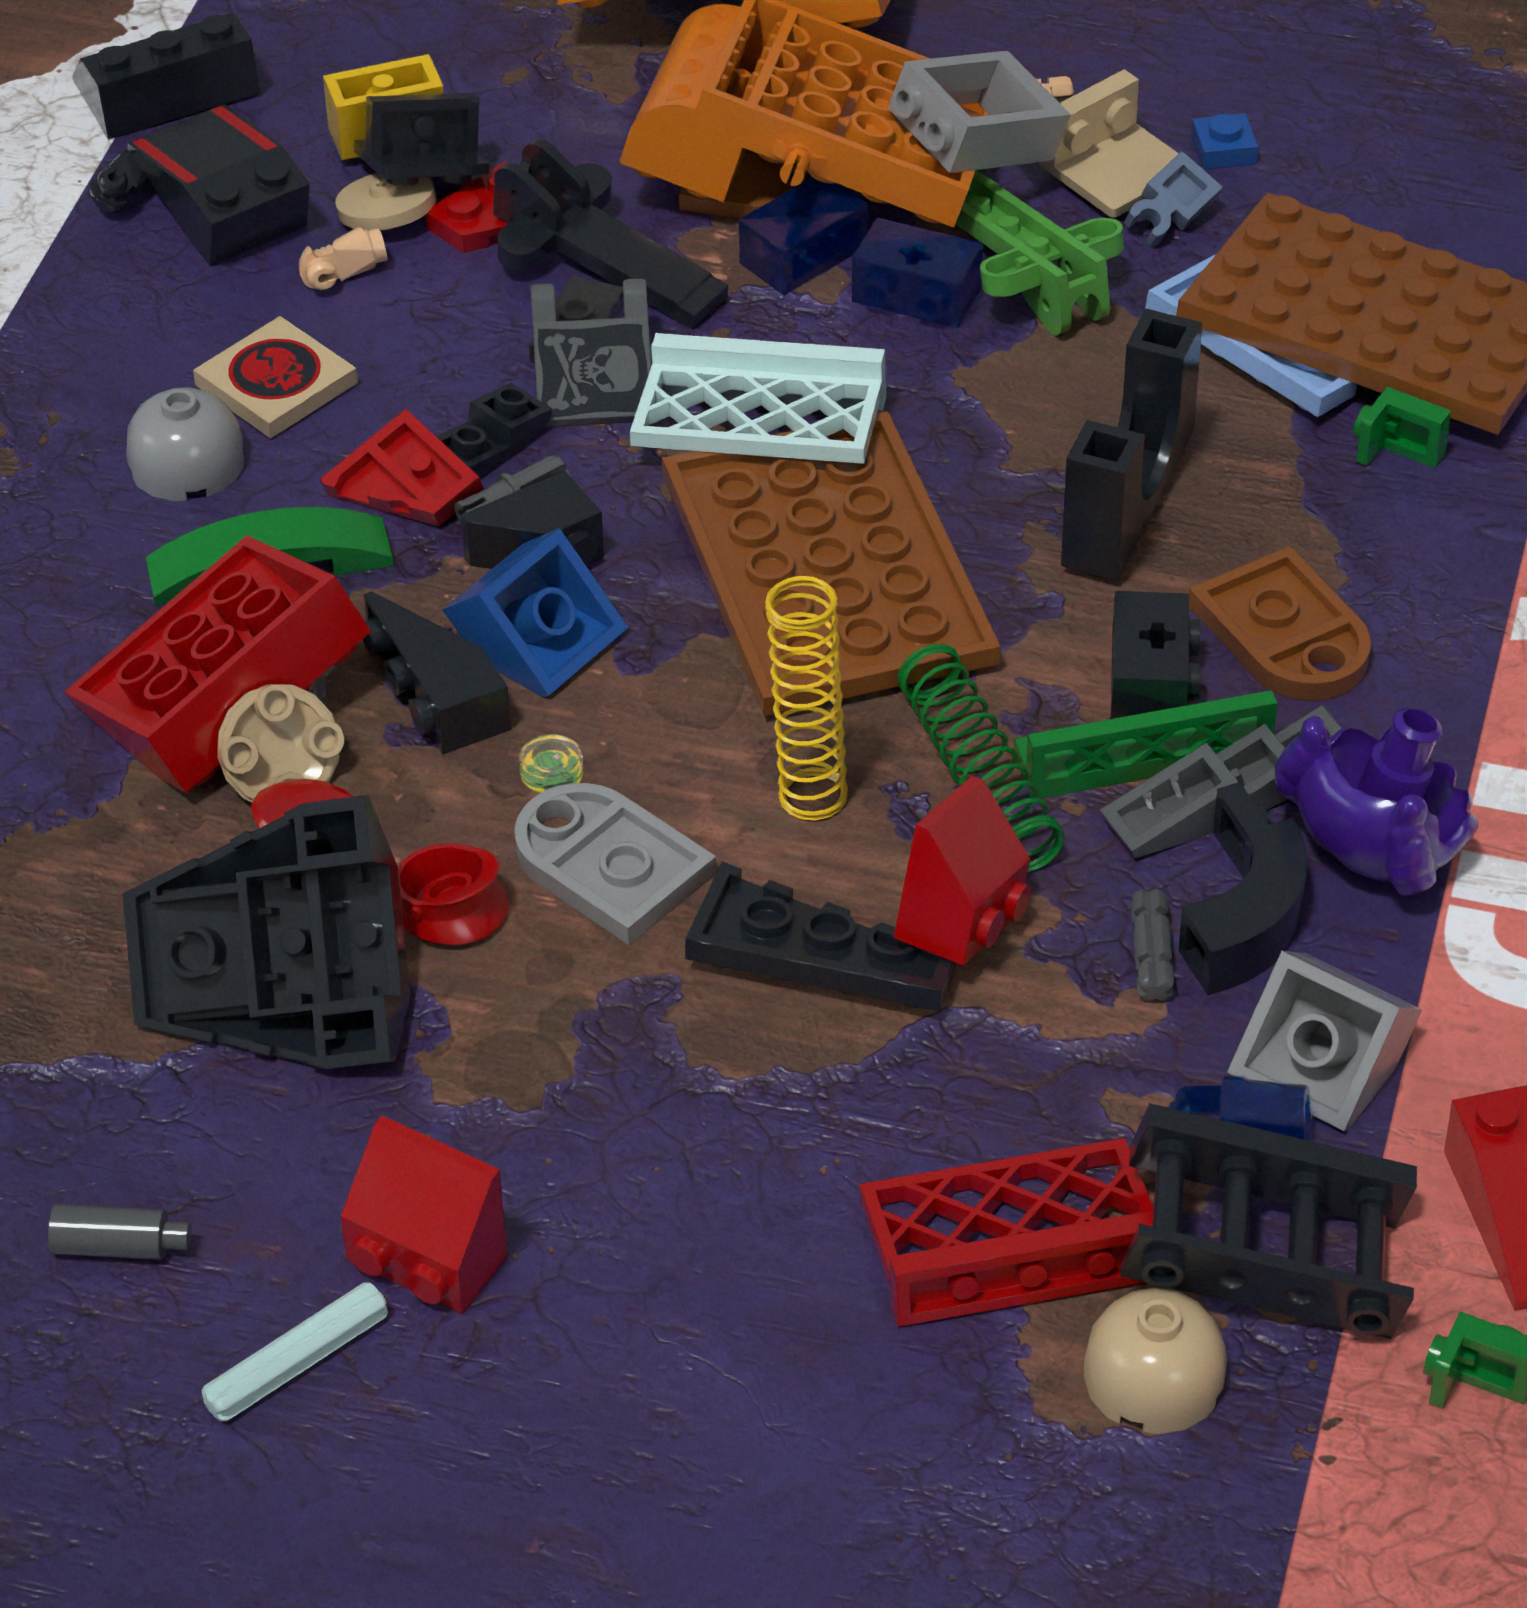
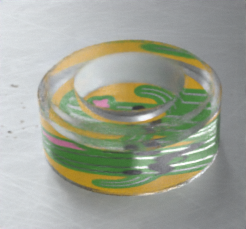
M549 734L536 737L525 744L520 752L521 778L523 783L532 791L542 793L560 785L579 783L582 779L583 756L581 748L574 740L566 736Z

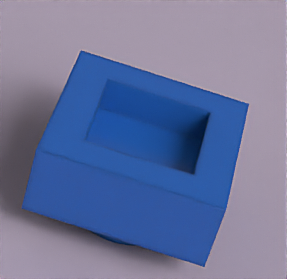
M1246 113L1219 114L1214 117L1192 119L1191 137L1203 170L1257 164L1258 145Z

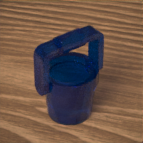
M1224 1076L1222 1085L1186 1086L1180 1088L1176 1093L1175 1100L1168 1106V1108L1190 1113L1220 1112V1120L1308 1141L1312 1139L1311 1097L1307 1085L1251 1080L1246 1076Z

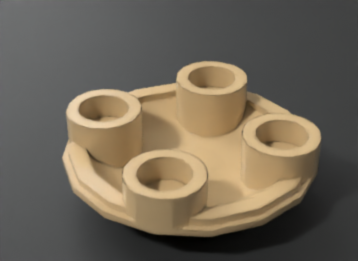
M267 684L245 693L227 711L218 732L217 758L226 781L243 799L253 802L254 797L261 790L279 782L295 779H312L329 783L339 761V753L344 745V735L342 729L335 723L332 713L316 695L295 685Z

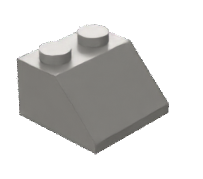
M1281 951L1227 1073L1343 1131H1348L1395 1071L1422 1009L1307 953Z

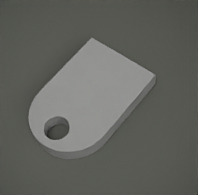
M572 783L548 789L532 798L523 807L515 823L514 834L517 860L529 878L627 945L634 942L717 873L716 856L621 793L601 785ZM555 817L570 821L569 824L558 828H551L541 824L545 820Z

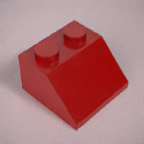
M971 776L915 825L893 937L962 966L970 961L983 947H992L1001 930L1011 921L1018 922L1022 918L1028 907L1032 892L1031 886L1025 884L1030 857L983 779Z
M382 1115L373 1126L341 1213L346 1259L367 1275H380L410 1289L416 1297L426 1303H439L463 1314L507 1258L500 1169Z

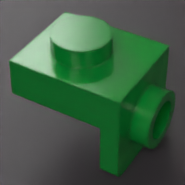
M1386 387L1372 406L1365 405L1361 409L1355 421L1353 437L1359 439L1356 462L1369 466L1383 448L1436 468L1446 455L1451 410Z
M1460 1311L1448 1337L1436 1334L1429 1348L1423 1368L1424 1375L1433 1377L1429 1404L1443 1409L1456 1380L1525 1404L1527 1399V1335L1522 1334L1513 1327L1497 1325Z

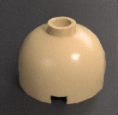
M1161 1288L1132 1291L1106 1307L1093 1324L1085 1354L1083 1377L1090 1399L1107 1418L1120 1424L1122 1416L1131 1422L1143 1423L1142 1432L1164 1434L1182 1431L1207 1418L1216 1407V1398L1224 1387L1227 1366L1226 1347L1219 1325L1198 1301L1178 1291Z

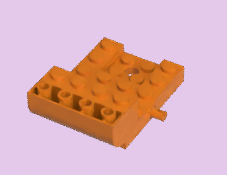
M744 0L741 7L730 4L708 5L694 11L682 22L632 124L619 160L620 164L633 168L644 177L660 178L684 187L694 196L712 198L724 202L746 149L756 152L759 157L768 162L784 163L780 170V178L787 184L790 174L793 173L791 186L799 185L803 181L806 171L818 181L840 184L861 192L867 199L873 202L890 203L914 212L918 218L926 222L942 223L953 228L975 173V170L949 173L888 109L905 61L930 58L862 33L856 28L852 29L849 26L841 25L778 0ZM978 103L959 105L970 117L989 115Z

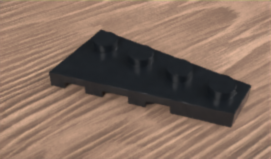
M723 861L685 939V959L711 964L719 968H731L770 976L782 981H794L838 990L845 994H857L901 1003L908 1007H920L940 1011L956 970L955 962L893 938L895 927L882 922L872 928H868L855 923L854 919L850 916L851 910L830 902H827L821 909L793 899V888L769 880L763 887L742 879L741 868Z

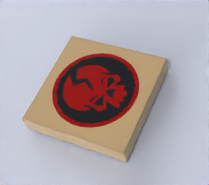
M281 316L193 370L195 386L201 390L209 391L222 399L232 412L269 438H273L358 383L356 367Z

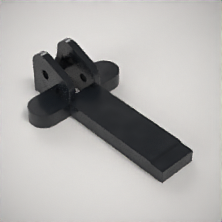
M534 139L524 147L520 165L508 162L495 172L493 214L508 223L500 230L497 241V257L505 267L517 271L529 270L537 266L556 250L622 289L623 281L626 279H644L646 281L647 303L693 330L728 299L729 285L714 277L711 272L601 210L611 199L612 177L606 168L592 163L574 166L551 143L543 139Z

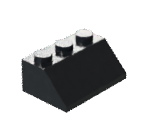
M233 12L225 15L208 16L199 23L176 30L159 31L152 34L149 38L123 46L106 47L96 54L80 58L72 75L75 85L108 140L260 93L252 39Z

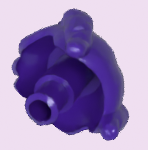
M1403 708L1394 713L1393 725L1386 731L1381 740L1368 735L1362 730L1350 727L1342 728L1330 738L1324 721L1320 717L1311 716L1304 721L1300 735L1293 738L1289 745L1283 749L1279 760L1274 766L1275 788L1279 795L1298 805L1307 831L1316 843L1337 858L1350 871L1371 880L1391 882L1400 895L1419 894L1431 888L1436 882V870L1446 865L1473 838L1478 829L1479 822L1469 812L1473 804L1471 794L1467 790L1454 788L1456 785V770L1447 763L1432 762L1430 758L1436 742L1443 734L1441 723L1426 711L1417 708Z

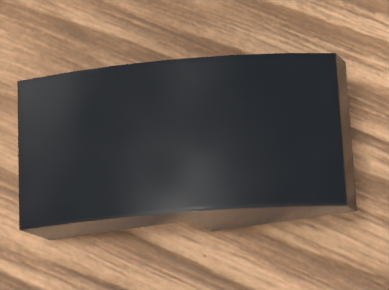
M509 383L471 401L468 422L436 437L482 479L512 458L540 432L551 419L552 408L531 396L526 390Z

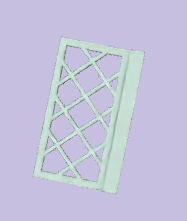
M655 334L651 346L652 366L630 429L631 446L864 464L878 410H883L886 400L885 349ZM703 401L712 407L695 416L686 410ZM761 405L770 412L754 420H751L744 414ZM817 410H821L828 416L811 425L802 418ZM669 416L678 422L668 428L649 426ZM727 420L736 427L727 432L711 431L709 429ZM784 425L794 431L786 436L768 434V432ZM844 429L854 437V441L829 440L826 437Z

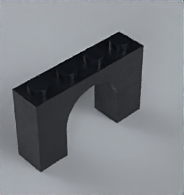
M1145 308L1126 344L1124 389L1118 426L1113 427L1086 420L1066 458L1061 566L1116 581L1119 580L1194 431L1202 322Z

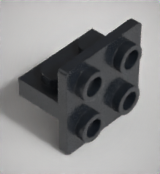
M474 93L366 96V137L364 140H354V152L382 178H386L387 183L410 186L418 184L419 177L439 176L441 181L447 183H468L472 181V175L489 174L490 162L478 153L479 97Z

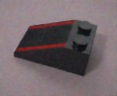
M225 104L128 143V152L132 155L209 266H213L307 226L310 188L308 180L280 143Z

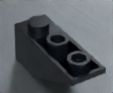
M374 592L364 594L365 622L371 630L362 639L365 648L370 656L379 655L381 657L392 691L397 696L405 695L409 701L410 713L417 730L421 735L429 733L442 755L511 730L508 686L481 646Z

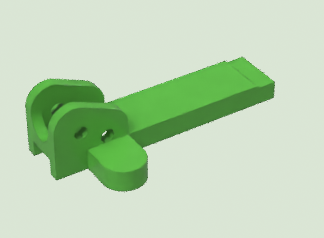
M975 170L955 224L997 253V255L984 260L980 265L983 291L988 295L997 297L1011 296L1022 292L1028 305L1046 329L1054 336L1070 330L1071 313L1075 302L1086 316L1093 321L1107 317L1110 313V296L1106 260L1119 255L1124 250L1123 226L1121 222L1111 218H1096L1067 229H1062L984 174ZM1057 259V266L1051 263V261Z

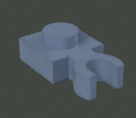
M1181 151L1146 184L1141 194L1146 199H1142L1132 206L1124 224L1130 228L1140 219L1150 221L1155 228L1150 233L1146 244L1149 247L1156 246L1163 240L1171 221L1183 231L1217 199L1223 187Z

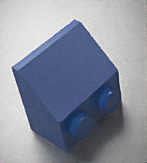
M560 528L523 543L443 609V612L460 636L481 646L499 673L542 698L554 692L629 628Z

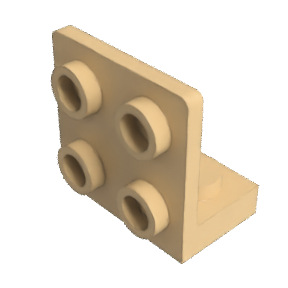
M1125 69L1060 103L1071 116L1053 160L1039 162L1042 168L1112 218L1131 210L1136 202L1146 199L1141 195L1146 184L1179 154L1136 123L1139 79Z

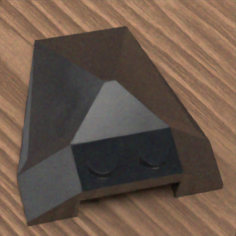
M362 795L302 803L284 812L285 816L255 831H246L230 839L231 843L201 858H193L122 894L134 1025L206 1042L237 1047L268 1056L303 1062L325 1069L395 1062L410 1000L397 863L369 796Z

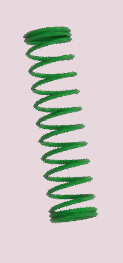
M932 644L920 648L902 663L897 673V683L906 699L911 702V708L916 716L921 718L922 727L930 735L935 749L940 751V758L944 765L950 768V775L956 784L961 786L965 782L968 772L979 771L989 767L1000 759L1004 752L1010 753L1013 758L1012 764H1003L993 768L982 776L981 779L985 781L996 772L1009 768L1001 777L986 783L988 787H992L1011 775L1014 768L1020 770L1023 775L1022 781L1006 784L992 795L996 798L1005 790L1018 786L1009 795L996 800L998 804H1002L1021 792L1024 786L1031 788L1033 792L1032 798L1017 801L1002 812L1006 815L1014 808L1029 803L1021 811L1006 817L1009 822L1025 814L1034 803L1041 805L1043 809L1041 816H1033L1012 827L1018 839L1033 833L1040 826H1048L1053 829L1047 841L1027 852L1029 856L1034 855L1050 845L1055 838L1053 845L1043 855L1030 861L1028 872L1041 868L1048 864L1060 851L1064 843L1062 828L1056 818L1048 815L1049 806L1045 800L1038 798V788L1035 783L1027 781V769L1025 766L1018 764L1017 752L1015 749L1008 747V737L1005 732L998 730V720L994 715L988 713L989 705L984 698L978 696L979 688L976 683L968 680L969 671L966 666L962 665V660L955 648L947 644ZM946 653L954 658V663L937 666L926 673L917 683L914 690L908 688L907 679L910 671L917 662L927 655ZM953 667L951 673L944 681L932 688L919 690L925 680L934 673ZM960 672H962L963 679L957 680ZM961 684L951 695L932 701L949 687ZM965 685L970 686L973 690V696H965L954 700L944 707L936 718L926 715L929 706L943 704L953 699L963 690ZM970 701L961 711L943 717L955 705ZM975 701L979 702L983 707L982 713H974L962 718L946 734L936 732L939 722L950 721L962 716L973 706ZM917 705H922V706H923L922 711H920V709H919V707H918ZM980 717L970 728L952 734L955 729L966 721ZM985 718L990 719L992 722V730H983L973 734L963 741L956 751L946 749L948 739L962 737L972 732L981 725ZM927 721H928V722H933V725H932L931 728H930V726L928 725ZM990 734L979 745L963 750L974 739ZM994 735H998L1002 739L1001 747H993L983 751L973 758L966 768L955 765L958 756L971 754L983 748L992 740ZM936 738L943 739L941 745ZM999 751L990 761L973 767L984 756ZM946 755H953L951 762ZM956 772H963L961 779Z

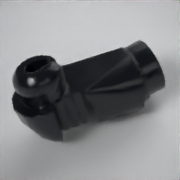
M126 149L106 169L100 172L98 180L92 179L90 195L95 205L102 211L119 214L125 208L126 199L129 196L135 195L150 186L151 183Z

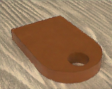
M1287 546L1189 588L1190 609L1254 678L1274 693L1303 701L1327 700L1349 692L1366 675L1371 649V638L1367 627L1291 546ZM1328 663L1335 665L1339 669L1327 672L1318 670L1313 665Z

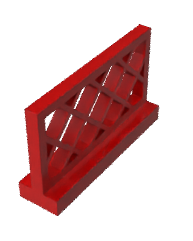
M1119 1138L859 1184L860 1202L891 1290V1309L897 1327L1146 1283L1119 1276L1121 1262L1139 1224L1152 1226L1153 1204L1139 1170L1129 1166L1130 1149L1126 1139ZM1115 1164L1118 1170L1117 1175L1109 1184L1083 1174L1089 1168ZM1040 1178L1052 1183L1042 1196L1017 1186L1021 1180ZM969 1189L985 1194L975 1207L950 1198L954 1192ZM1068 1190L1094 1199L1085 1212L1059 1203ZM901 1201L919 1206L908 1219L881 1208V1205ZM1002 1202L1028 1211L1017 1224L992 1215ZM1111 1206L1130 1213L1101 1219ZM935 1213L960 1223L949 1236L925 1227V1224ZM1044 1218L1063 1225L1033 1231ZM977 1230L997 1237L966 1243ZM909 1242L929 1249L898 1255Z

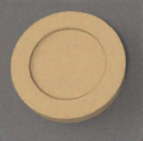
M375 173L347 185L338 194L335 203L338 217L344 225L353 229L361 227L367 231L376 228L386 230L409 224L423 217L435 205L436 194L433 181L429 177H419V183L415 185L400 186L387 183L386 178H382L378 173Z

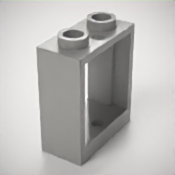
M1008 50L905 61L888 105V109L949 173L1052 161L1071 116ZM978 103L989 115L970 117L959 105Z

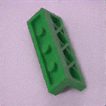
M1272 690L1031 733L1026 737L1015 738L1014 749L1018 754V764L1025 766L1028 771L1027 781L1035 783L1038 788V798H1046L1149 779L1205 743L1217 754L1263 724H1266L1274 734L1278 703ZM1025 786V787H1026V790H1027V792H1028L1029 798H1032L1033 792H1032L1031 788L1028 787V786Z

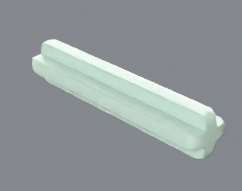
M364 1282L204 1385L201 1391L207 1409L220 1422H226L386 1318L388 1311L384 1296L372 1283Z

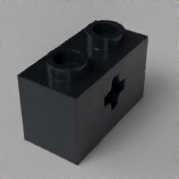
M1115 591L1112 626L1110 719L1186 706L1187 699L1199 700L1200 662H1189V656H1199L1200 619H1189L1188 593Z

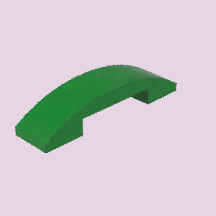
M329 507L280 508L224 519L186 533L161 546L146 557L155 606L166 605L246 535L306 563L330 559L334 576L393 566V557L382 517L354 510Z

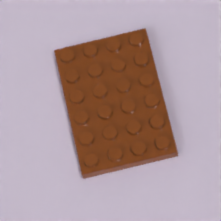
M1267 192L1178 301L1176 316L1202 322V328L1380 393L1386 387L1393 388L1451 410L1450 418L1497 435L1527 394V282L1510 277L1502 270L1484 268L1458 259L1450 252L1432 250L1406 241L1396 233L1381 232L1352 222L1344 215L1326 213L1300 204L1290 196L1275 195Z
M888 411L877 413L864 464L692 451L662 458L664 480L764 716L774 714L773 706L776 700L771 691L774 680L770 673L773 661L770 658L769 650L772 643L767 634L771 624L766 616L765 601L767 593L775 584L791 577H815L827 582L835 590L838 598L836 613L839 620L837 632L840 639L838 651L841 657L839 670L842 676L840 684L843 695L842 699L898 687L897 673L902 663L913 652L932 644H947L955 648L962 660V665L966 666L968 671L1000 664L1001 646ZM844 429L826 437L829 440L854 441V437ZM788 431L773 435L786 436L793 433L794 431ZM802 585L787 588L774 598L776 600L787 594L806 593L816 595L830 603L829 596L823 590L813 586ZM790 598L780 602L774 610L781 616L796 612L821 615L826 611V607L813 599ZM794 617V618H789V619H793V620H806V619H812V618H807V617ZM823 624L807 632L818 633L825 637L830 630ZM777 628L774 631L776 639L790 633ZM796 636L783 640L781 644L790 647H805L815 644L820 640L814 637ZM824 643L820 647L808 651L819 652L826 656L831 649ZM778 647L775 651L777 658L790 652ZM946 653L927 655L912 668L907 684L919 682L926 673L937 666L954 663V658ZM795 655L784 659L782 662L791 666H807L817 663L821 659L810 655ZM826 662L811 670L828 674L832 668ZM778 666V677L791 670H787ZM953 667L940 670L926 680L948 676ZM807 673L794 674L783 681L792 685H808L818 682L822 677ZM828 681L818 687H814V689H820L827 693L833 688ZM780 685L778 688L779 695L792 690ZM801 692L789 695L784 700L794 704H808L819 701L824 696L811 692ZM782 704L779 707L780 712L792 709Z

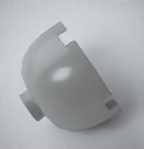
M186 387L172 388L154 394L139 406L127 427V464L131 469L132 479L136 486L156 498L174 502L188 501L187 492H197L205 488L207 497L218 494L235 482L244 468L243 436L238 420L228 405L209 391Z

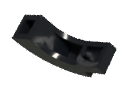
M1241 782L1217 789L1213 834L1242 875L1243 880L1225 893L1183 906L1181 913L1178 951L1207 996L1243 984L1269 969L1277 962L1281 951H1286L1290 947L1301 922L1307 873V852L1301 831L1293 817L1272 824L1266 808L1261 803H1254Z

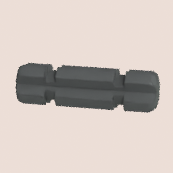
M1140 889L1132 896L1131 914L1132 924L1134 925L1135 963L1138 972L1137 988L1138 994L1146 1001L1154 999L1165 1001L1173 995L1174 972L1173 965L1171 964L1172 949L1169 919L1166 915L1168 913L1167 896L1159 889L1151 891Z

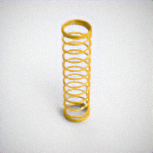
M796 576L775 584L767 593L765 601L766 616L771 624L767 634L772 643L769 655L773 661L770 673L774 683L771 691L774 699H776L773 711L777 718L774 729L778 736L775 746L779 754L777 760V767L780 772L778 779L780 787L779 800L782 808L790 815L803 820L815 821L829 818L838 813L846 804L848 797V786L845 779L847 768L844 761L846 750L843 743L845 732L842 725L844 713L841 707L843 695L840 688L842 676L839 670L841 657L838 651L840 639L837 632L839 620L836 613L838 598L835 590L827 582L815 577ZM802 585L813 586L823 590L829 596L830 603L816 595L806 593L787 594L776 600L774 598L787 588ZM790 598H807L823 604L826 607V611L821 615L796 612L781 616L774 608L780 602ZM794 617H807V618H812V619L793 620V619H789V618H794ZM823 624L830 630L825 637L818 633L807 632ZM775 628L790 632L777 639L774 635ZM796 636H808L820 640L815 644L805 647H790L781 644L783 640ZM824 643L831 649L826 656L819 652L808 651L818 648ZM777 647L790 651L777 658L775 653ZM795 655H810L821 659L817 663L807 666H791L782 662L784 659ZM826 662L832 668L828 674L811 670ZM778 666L787 670H791L778 677ZM807 673L822 677L818 682L808 685H792L783 681L794 674ZM827 681L833 686L829 693L820 689H814V687H818ZM779 685L792 689L782 695H779L778 692ZM801 692H811L824 696L819 701L808 704H794L784 700L789 695ZM828 700L834 705L830 712L823 708L815 707ZM782 704L792 709L781 714L779 707ZM810 710L825 715L821 719L809 723H796L786 719L789 714L797 711ZM828 719L835 723L832 730L818 726V724H822ZM781 723L787 724V725H790V726H793V727H792V728H789V729H787V730H785V731L782 733ZM800 729H815L826 733L823 737L812 741H796L786 737L789 733ZM830 737L837 742L833 748L824 744H818ZM784 741L793 744V746L783 751L782 743ZM803 747H815L827 751L823 756L811 760H799L787 755L791 751ZM832 755L837 759L834 766L820 762ZM785 759L794 764L784 768L783 761ZM804 765H816V766L824 767V768H818V767L804 768V769H799V770H797L796 772H794V773H792V774H789V772H790L792 769L797 768V767H799V766H804ZM828 778L835 782L832 788L814 796H800L788 790L795 781L815 782ZM839 787L841 790L840 797L834 805L825 810L814 812L803 811L793 807L786 798L787 795L797 800H816L827 797L838 790Z

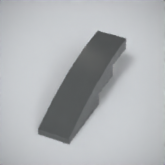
M1321 705L1275 735L1266 724H1263L1217 754L1205 743L1100 809L1101 815L1134 858L1194 841L1213 833L1216 795L1219 788L1241 782L1254 803H1261L1266 810L1288 800L1280 796L1275 788L1274 766L1279 760L1283 749L1289 745L1293 738L1300 735L1302 725L1306 719L1311 716L1320 717L1328 728L1330 738L1337 731L1341 730L1342 727L1326 708Z

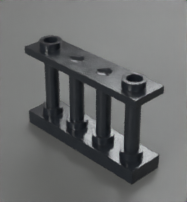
M1149 1103L1130 1145L1129 1166L1156 1172L1152 1226L1139 1224L1121 1262L1119 1276L1143 1281L1158 1288H1173L1351 1330L1360 1335H1374L1392 1339L1414 1299V1288L1384 1281L1385 1227L1395 1229L1417 1188V1166ZM1184 1179L1223 1188L1220 1242L1180 1233ZM1251 1195L1291 1205L1288 1258L1248 1249ZM1318 1211L1358 1220L1355 1274L1316 1265Z

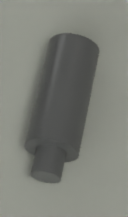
M54 1204L50 1214L48 1244L51 1254L163 1260L166 1249L189 1250L192 1237L190 1222L168 1221L167 1211L161 1209Z

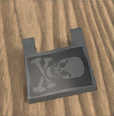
M626 279L623 281L625 318L556 321L554 285L544 283L531 286L537 399L552 408L551 419L544 427L633 422L651 369L647 291L644 279Z

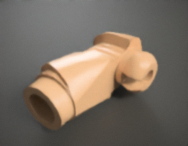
M357 227L335 239L332 245L313 250L310 246L306 247L299 260V273L304 284L312 289L327 290L336 283L337 279L343 281L375 268L376 263L387 261V252L380 229L376 228L367 231Z

